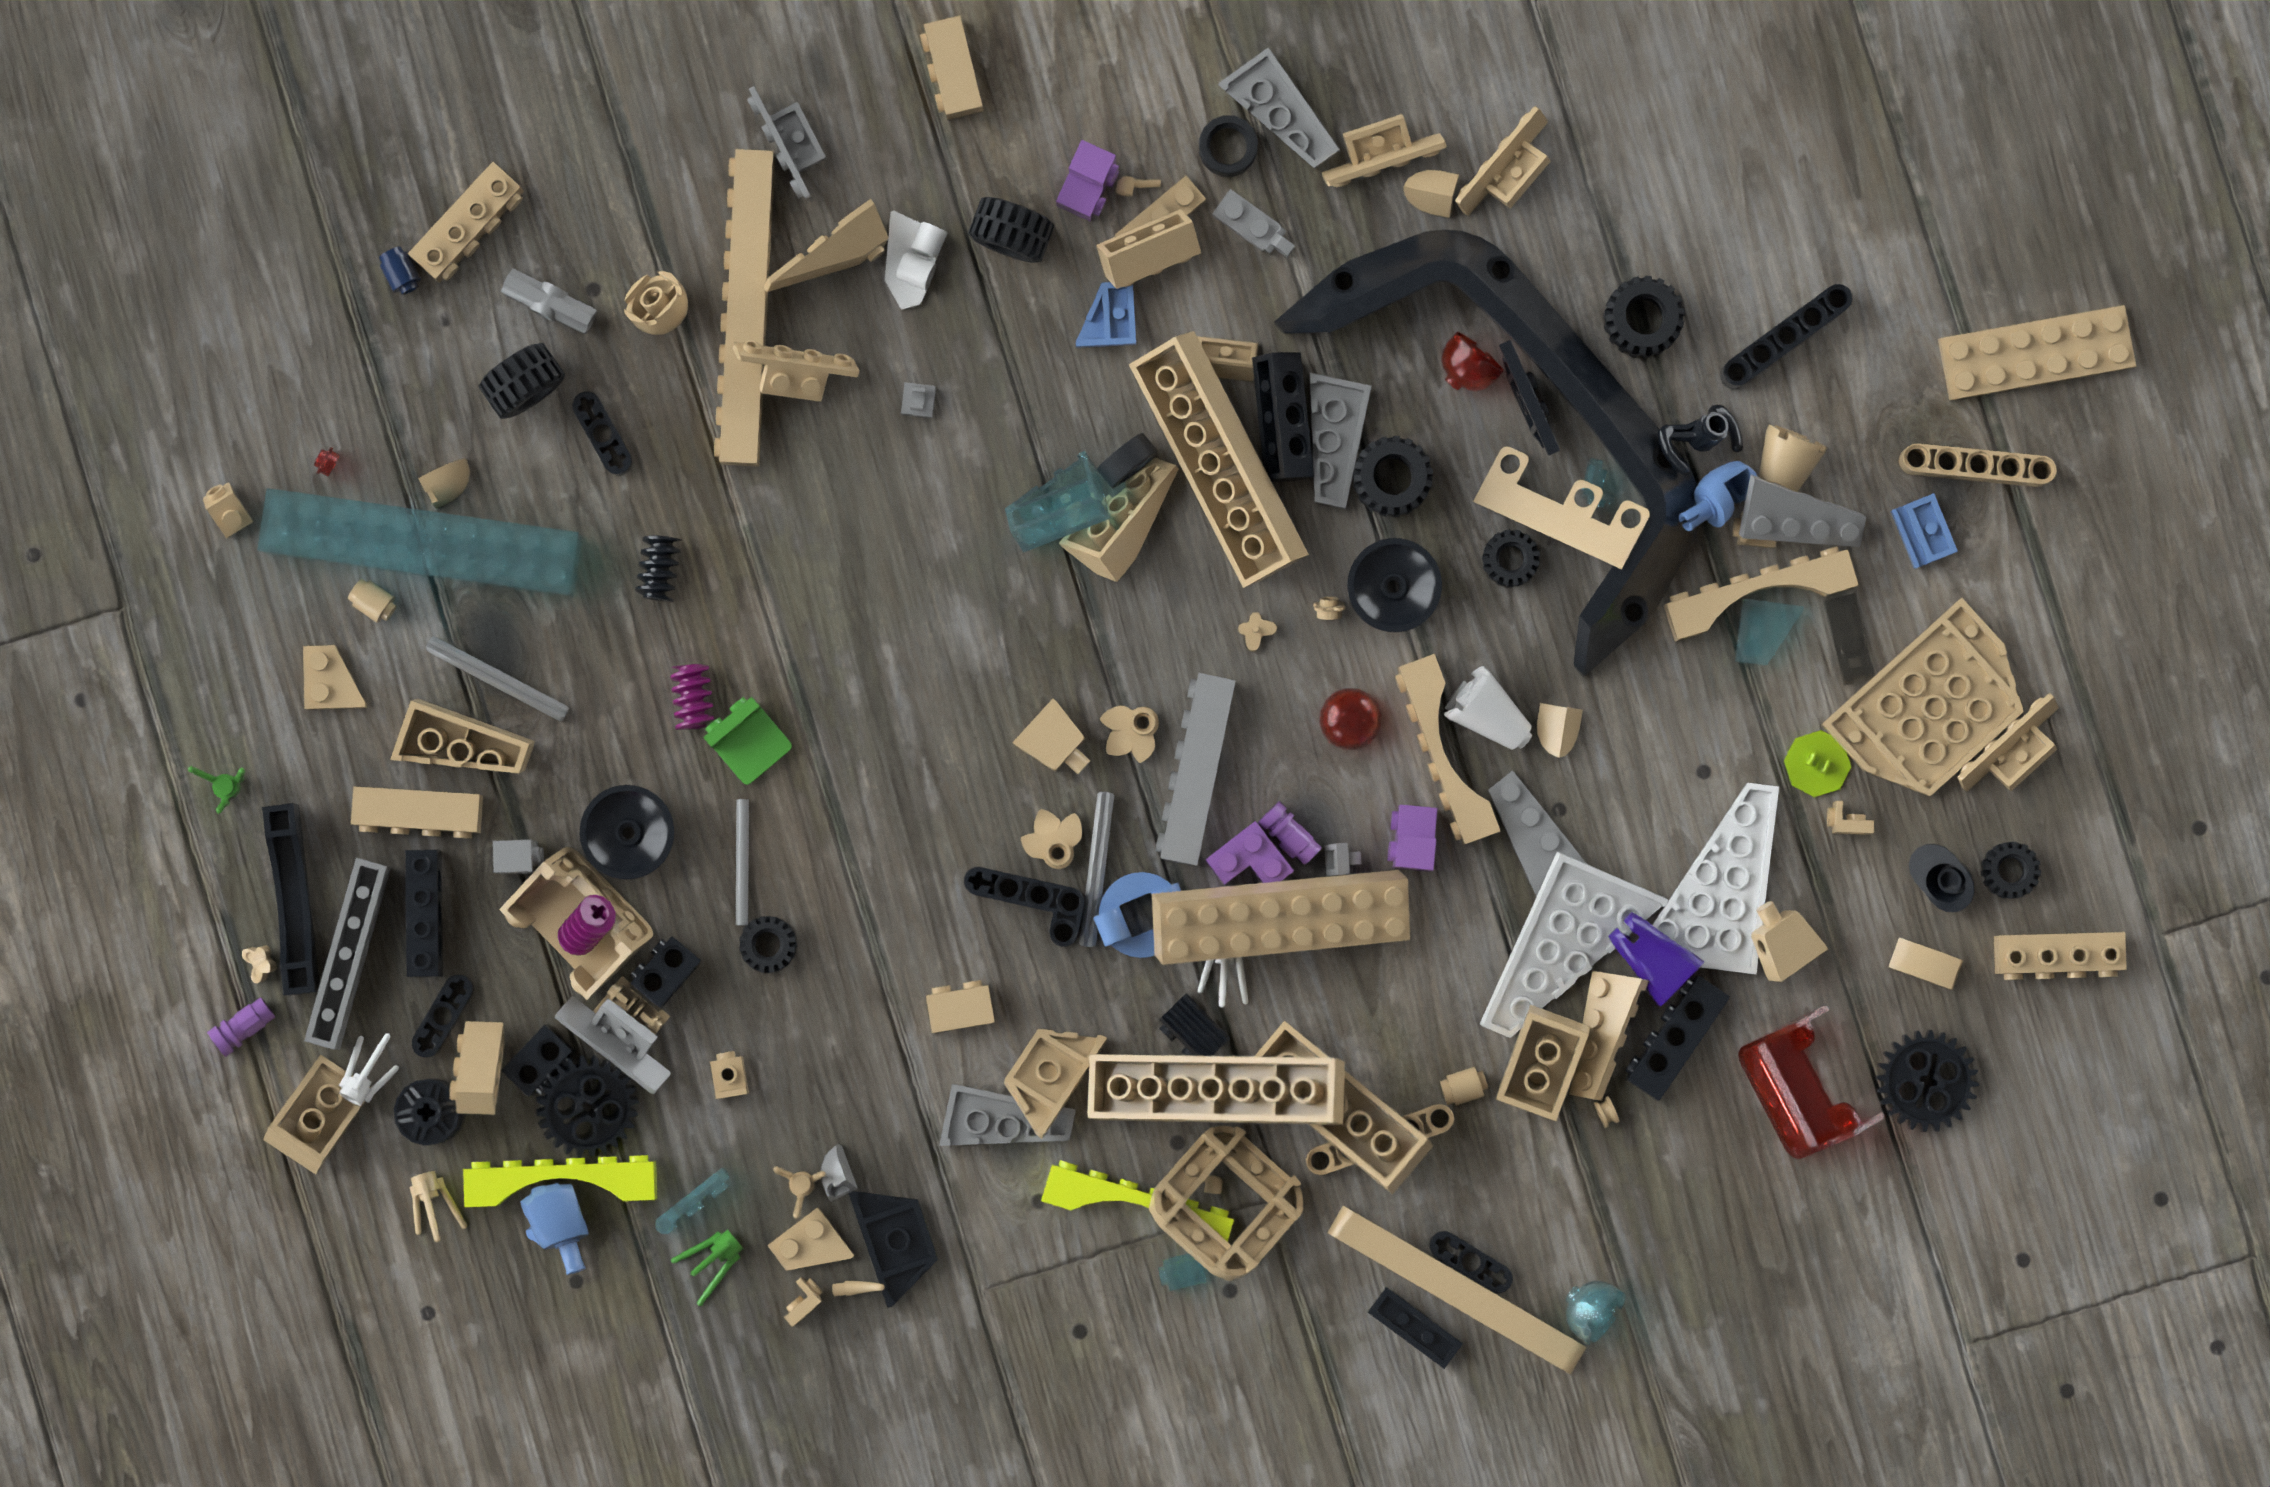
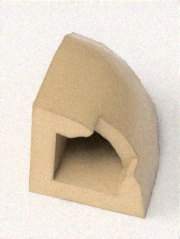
M1437 170L1417 172L1408 178L1404 184V194L1408 201L1417 209L1432 215L1450 218L1453 195L1457 188L1459 175Z
M460 459L418 478L436 509L453 501L464 492L469 483L470 468L467 459Z
M1540 703L1537 735L1541 745L1549 754L1560 758L1566 756L1572 750L1578 737L1583 710Z

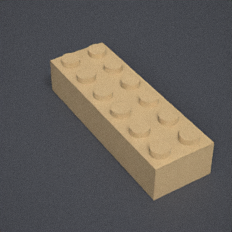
M1286 1021L1279 1026L1254 1056L1329 1058ZM1344 1071L1343 1125L1308 1124L1392 1195L1433 1147L1427 1137L1346 1071Z

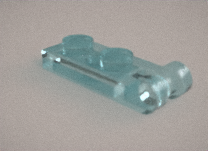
M723 1167L662 1214L656 1220V1230L661 1234L673 1232L677 1225L676 1221L685 1213L690 1218L704 1207L701 1201L711 1194L713 1198H716L729 1187L726 1181L731 1178Z

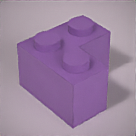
M1081 140L1069 166V174L1056 200V206L1090 222L1094 214L1099 216L1106 202L1102 195L1107 186L1113 187L1119 174V166L1116 165V155Z
M1399 805L1398 811H1392L1390 830H1396L1395 841L1389 842L1387 861H1393L1392 868L1425 872L1433 871L1438 808Z
M1256 821L1205 859L1223 885L1227 884L1247 867L1251 868L1261 883L1282 881L1294 872Z

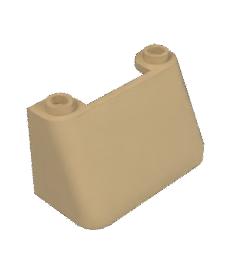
M565 847L546 859L499 909L505 915L510 925L516 928H528L532 925L574 968V971L570 974L572 988L586 1000L608 982L653 937V930L647 921L577 850L570 847ZM589 895L603 896L610 901L616 913L615 924L611 930L586 955L577 956L564 951L557 937L560 926L584 898Z

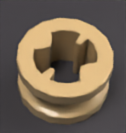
M1609 1096L1605 1097L1602 1103L1594 1102L1595 1109L1605 1128L1609 1127V1123L1612 1121L1615 1123L1620 1122Z

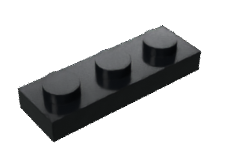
M1387 1287L1384 1288L1368 1310L1370 1315L1443 1369L1446 1368L1463 1344Z

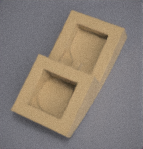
M1899 938L1889 968L1953 990L1963 960Z

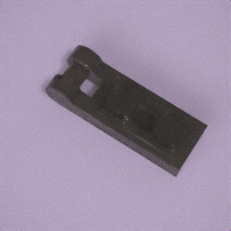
M1855 593L1824 600L1823 604L1843 685L1854 684V680L1862 678L1865 681L1871 680L1875 676V671L1870 658ZM1859 657L1861 666L1851 668L1848 659Z

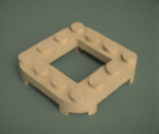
M1217 1126L1205 1131L1156 1186L1149 1204V1211L1158 1226L1209 1272L1226 1281H1233L1250 1273L1300 1217L1304 1209L1302 1208L1303 1195L1300 1189L1301 1183L1295 1175L1292 1177L1288 1176L1244 1136L1247 1133L1246 1131L1237 1126L1235 1128ZM1221 1161L1268 1202L1232 1245L1185 1204L1187 1199Z

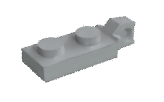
M1231 189L1212 213L1214 218L1262 252L1265 251L1271 254L1273 249L1288 258L1294 250L1295 245L1283 237L1286 230L1279 223Z

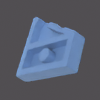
M1111 282L1101 283L1085 323L1077 337L1076 348L1136 345L1133 284L1116 289Z

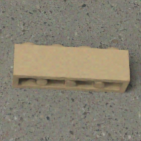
M353 786L351 824L359 826V832L378 833V827L391 828L390 834L409 835L410 829L422 830V836L441 837V831L453 832V838L472 839V833H481L483 796L480 794Z

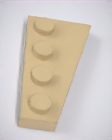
M1592 971L1582 1023L1590 1026L1589 1035L1572 1077L1569 1095L1602 1101L1616 1066L1615 1055L1618 1048L1623 1047L1627 1038V1035L1624 1034L1630 1017L1635 1018L1639 1008L1636 1002L1641 990H1646L1649 980Z

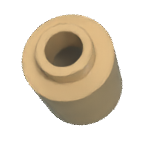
M360 579L348 596V600L353 602L352 606L376 623L382 619L387 621L397 607L393 604L395 597L371 580L366 582L364 579Z
M1475 1066L1447 1075V1079L1439 1081L1447 1105L1455 1103L1457 1106L1484 1097L1483 1090L1488 1089L1483 1071L1477 1072Z

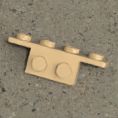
M1534 106L1529 113H1526L1520 119L1519 125L1515 130L1501 141L1498 150L1480 166L1476 176L1469 184L1462 187L1455 202L1464 214L1469 216L1488 193L1511 209L1551 162L1547 155L1530 144L1548 123V120L1538 107Z
M1400 114L1343 133L1351 162L1323 171L1322 175L1328 186L1341 187L1349 184L1351 179L1360 176L1372 177L1379 174L1381 169L1390 166H1405L1410 163L1411 159L1420 156H1435L1440 153L1441 149L1446 148L1447 145L1440 133L1411 142L1404 116Z
M755 341L734 342L733 346L739 361L765 364L759 385L760 392L763 394L821 402L828 374L858 377L859 369L855 360L845 354L824 355L812 349H806L804 352L796 351L784 345L768 347L762 346Z
M2049 693L2044 698L2037 699L2031 705L2026 715L2021 719L2014 720L2008 726L2004 735L1998 740H1993L1987 744L1982 755L1975 761H1970L1963 766L1957 778L1961 787L1966 792L1989 771L2007 789L2012 791L2057 750L2056 745L2038 729L2059 708L2055 697Z

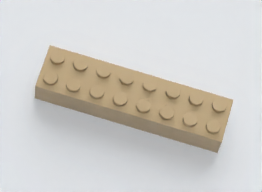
M1192 331L1175 336L1130 363L1129 366L1242 587L1245 588L1261 582L1309 555L1195 332Z
M1399 870L1152 894L1154 952L1162 965L1410 940L1408 878Z
M1090 1054L1087 1118L1106 1121L1343 1125L1345 1061L1336 1058Z

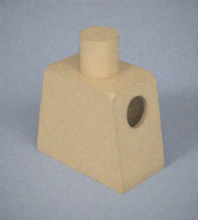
M1052 699L1013 741L1017 748L1055 772L1065 762L1073 771L1079 774L1091 761L1077 749L1083 743L1085 737L1055 699Z
M1773 901L1761 905L1756 910L1763 925L1752 932L1751 938L1768 981H1784L1828 950L1825 943L1799 912L1785 910L1779 913Z

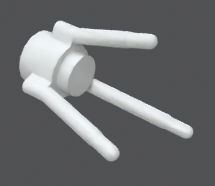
M1242 957L1215 960V963L1221 964L1220 1007L1225 1006L1228 964H1234V959L1236 961L1242 1002L1244 1004L1249 1002ZM1206 960L1198 987V993L1200 994L1204 992L1213 960Z
M386 1033L361 1074L355 1073L352 1077L364 1040L363 1036L358 1037L345 1076L339 1084L342 1088L339 1094L343 1098L357 1106H361L364 1101L369 1103L374 1094L399 1070V1066H393L369 1088L371 1081L367 1079V1076L389 1041L390 1034Z

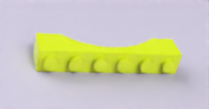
M648 1155L629 1156V1162H617V1156L598 1157V1163L585 1164V1158H566V1165H554L553 1159L534 1160L535 1166H522V1160L503 1161V1167H490V1161L471 1162V1168L463 1169L464 1207L498 1206L512 1194L528 1185L556 1178L578 1179L596 1184L610 1191L622 1201L657 1199L656 1161H648Z
M1060 1160L1059 1165L1052 1164L1041 1199L1042 1202L1068 1210L1100 1201H1125L1149 1208L1151 1196L1155 1188H1150L1149 1193L1137 1190L1138 1183L1120 1178V1182L1117 1184L1107 1181L1108 1174L1090 1169L1089 1175L1077 1171L1078 1165ZM1187 1199L1185 1204L1228 1242L1234 1221L1233 1218L1228 1217L1229 1211L1215 1206H1211L1210 1211L1198 1208V1201Z

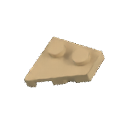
M303 646L304 708L306 710L367 708V703L356 686L353 676L347 669L337 646Z

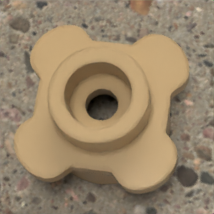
M1322 597L1320 602L1313 603L1314 610L1317 611V618L1340 619L1342 618V610H1345L1344 602H1340L1337 597Z

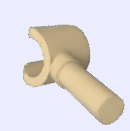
M1124 176L1117 182L1116 194L1132 196L1134 187H1161L1160 179L1140 180Z
M1208 1175L1203 1181L1205 1182L1204 1192L1221 1194L1222 1179L1218 1176Z

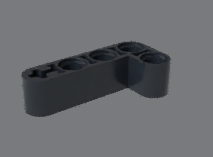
M974 867L966 872L964 885L971 894L1051 912L1053 916L1049 936L1053 943L1060 947H1068L1076 941L1084 909V897L1079 890L983 867ZM980 872L983 873V879L993 882L992 875L999 876L995 883V894H988L991 887L984 885L980 886L979 890H974V884L969 882L970 877H976L977 873ZM1012 879L1017 883L1018 891L1014 896L1005 897L1001 894L1000 885L1004 880ZM1037 886H1043L1049 892L1048 900L1043 904H1036L1031 899V892ZM1073 893L1079 897L1080 904L1076 910L1067 911L1062 907L1061 900L1065 894ZM1067 924L1072 928L1073 935L1069 941L1060 942L1055 938L1054 931L1058 925Z

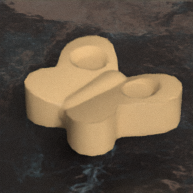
M1257 612L1250 615L1247 623H1242L1238 627V632L1245 636L1246 647L1252 652L1259 648L1263 636L1273 635L1277 631L1275 623L1262 620L1261 615Z
M267 945L258 948L250 947L242 951V958L253 966L251 979L254 983L264 982L269 972L277 969V964L270 957L271 950Z

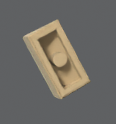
M1197 336L1218 378L1254 381L1252 357L1257 356L1258 343Z

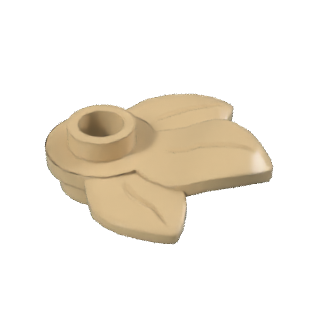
M1116 706L1107 710L1100 717V721L1112 730L1106 745L1108 755L1121 756L1132 751L1133 756L1139 763H1142L1152 755L1155 748L1153 734H1155L1159 726L1158 716L1152 709L1138 707L1131 710L1125 706ZM1140 717H1146L1149 720L1147 728L1141 729L1138 727L1137 720Z
M1039 810L1034 821L1035 833L1022 836V846L1025 852L1032 858L1044 859L1045 863L1053 869H1063L1072 862L1074 857L1073 847L1081 840L1082 826L1080 819L1074 813L1061 822L1049 811ZM1055 848H1062L1065 854L1062 859L1057 860L1052 856Z

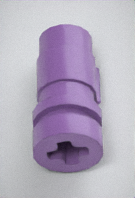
M1278 801L1258 821V824L1264 830L1268 829L1270 831L1268 834L1272 838L1276 836L1281 841L1279 846L1292 859L1297 857L1305 865L1322 847L1307 830L1293 819L1294 815L1291 812L1287 813L1285 811L1287 808Z
M260 997L237 1012L230 1020L221 1021L220 1027L214 1026L207 1033L220 1052L227 1057L234 1052L233 1048L235 1046L241 1047L243 1045L242 1041L264 1028L268 1022L275 1018V1015Z

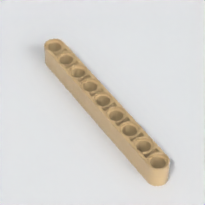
M1342 1206L1327 1232L1569 1374H1572L1587 1348L1345 1206Z

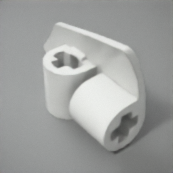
M891 211L885 282L901 310L921 305L936 269L935 261L947 232L929 223H920L896 211Z

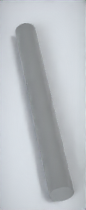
M736 799V925L747 926L749 799Z

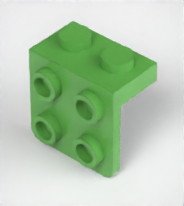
M742 697L729 708L732 714L723 721L720 717L717 718L705 729L708 734L703 738L718 753L741 782L749 785L792 749V743L754 698L750 697L746 700Z

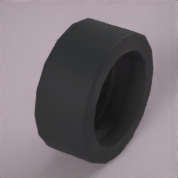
M1223 115L1212 119L1204 127L1200 135L1199 155L1202 163L1210 172L1221 177H1234L1244 173L1253 165L1257 156L1258 139L1255 131L1246 120L1237 116ZM1224 128H1233L1239 131L1247 143L1244 157L1234 164L1218 162L1210 151L1212 136Z
M1140 433L1104 460L1097 468V471L1113 489L1143 468L1155 457L1158 451L1145 434Z

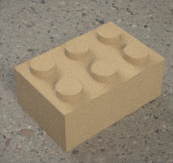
M1530 1005L1499 1086L1496 1100L1556 1121L1589 1035L1590 1026Z

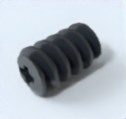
M661 535L645 536L642 541L650 547L641 549L640 553L649 558V560L639 562V567L647 572L637 574V579L644 582L645 585L635 587V591L643 595L645 599L674 602V599L667 596L666 592L676 589L675 586L668 583V579L677 578L678 574L670 571L669 568L679 565V562L671 558V555L681 553V549L675 547L673 542L682 540Z

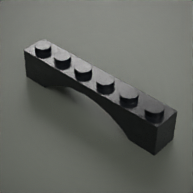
M289 803L262 807L265 839L272 867L278 910L283 995L292 996L317 993L320 981L299 804Z

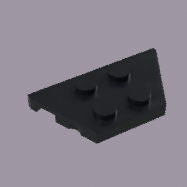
M1511 340L1499 344V348L1504 356L1502 361L1506 378L1532 436L1542 448L1545 447L1548 456L1559 452L1560 448L1547 422L1548 418L1551 417L1544 400L1538 402L1535 395V389H1538L1532 373L1530 371L1525 373Z
M852 1191L848 1194L878 1282L885 1286L882 1293L887 1308H890L938 1260V1256L918 1199Z

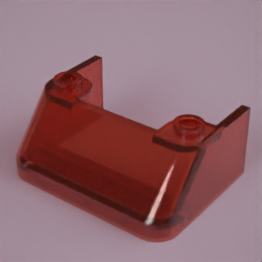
M1827 1005L1797 1017L1742 1046L1738 1053L1739 1062L1784 1149L1790 1156L1796 1159H1802L1850 1139L1885 1118L1883 1112L1861 1121L1856 1110L1850 1104L1840 1102L1832 1105L1804 1049L1813 1045L1815 1041V1032L1810 1021L1829 1011Z

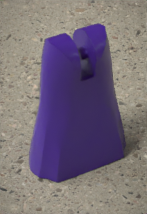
M1631 912L1623 921L1630 927L1633 934L1636 933L1639 936V939L1633 943L1630 937L1617 927L1608 937L1638 978L1649 980L1646 989L1658 1006L1661 1007L1703 965L1704 961L1666 936L1648 921Z

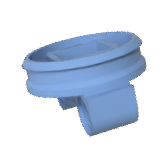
M1145 872L1128 874L1116 880L1107 889L1101 900L1099 915L1093 917L1105 947L1112 945L1119 952L1131 957L1146 958L1155 956L1154 930L1152 929L1132 937L1119 906L1149 893L1181 891L1178 882L1171 885L1164 878Z

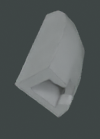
M837 1144L825 1155L820 1170L826 1173L825 1177L822 1178V1183L830 1202L858 1189L843 1147Z

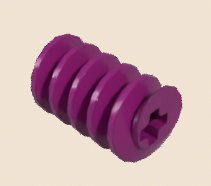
M691 664L671 667L679 671L672 674L670 679L680 682L679 685L671 688L672 693L681 695V697L673 700V705L682 707L681 710L674 713V717L684 720L677 724L675 729L693 730L707 728L706 723L714 720V716L705 714V711L712 708L713 703L705 702L703 698L711 695L712 691L703 689L702 686L711 682V679L702 677L701 673L709 670V666Z
M589 895L583 899L558 930V941L564 951L572 955L581 956L588 954L594 949L615 924L616 913L610 901L600 895Z

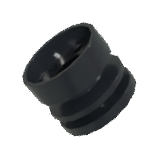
M437 1078L416 1080L406 1086L398 1095L394 1106L395 1124L400 1133L409 1141L424 1146L445 1143L455 1137L461 1130L465 1122L466 1113L456 1112V1101L450 1100V1082ZM428 1103H430V1109L435 1110L436 1114L435 1116H430L429 1121H426V1115L421 1114V1109L427 1108Z

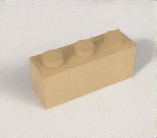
M961 16L924 24L925 33L920 34L924 53L929 51L931 53L933 63L927 64L931 83L938 81L940 93L935 94L939 113L945 112L946 118L949 120L982 112L983 105Z
M1182 209L1096 245L1105 277L1116 289L1131 286L1139 279L1159 274L1163 269L1177 263L1187 262L1193 256L1201 253L1193 221Z
M465 1021L464 1034H458L457 1052L461 1054L460 1057H455L453 1069L457 1080L451 1081L450 1100L456 1101L457 1113L495 1114L505 1049L503 1023Z

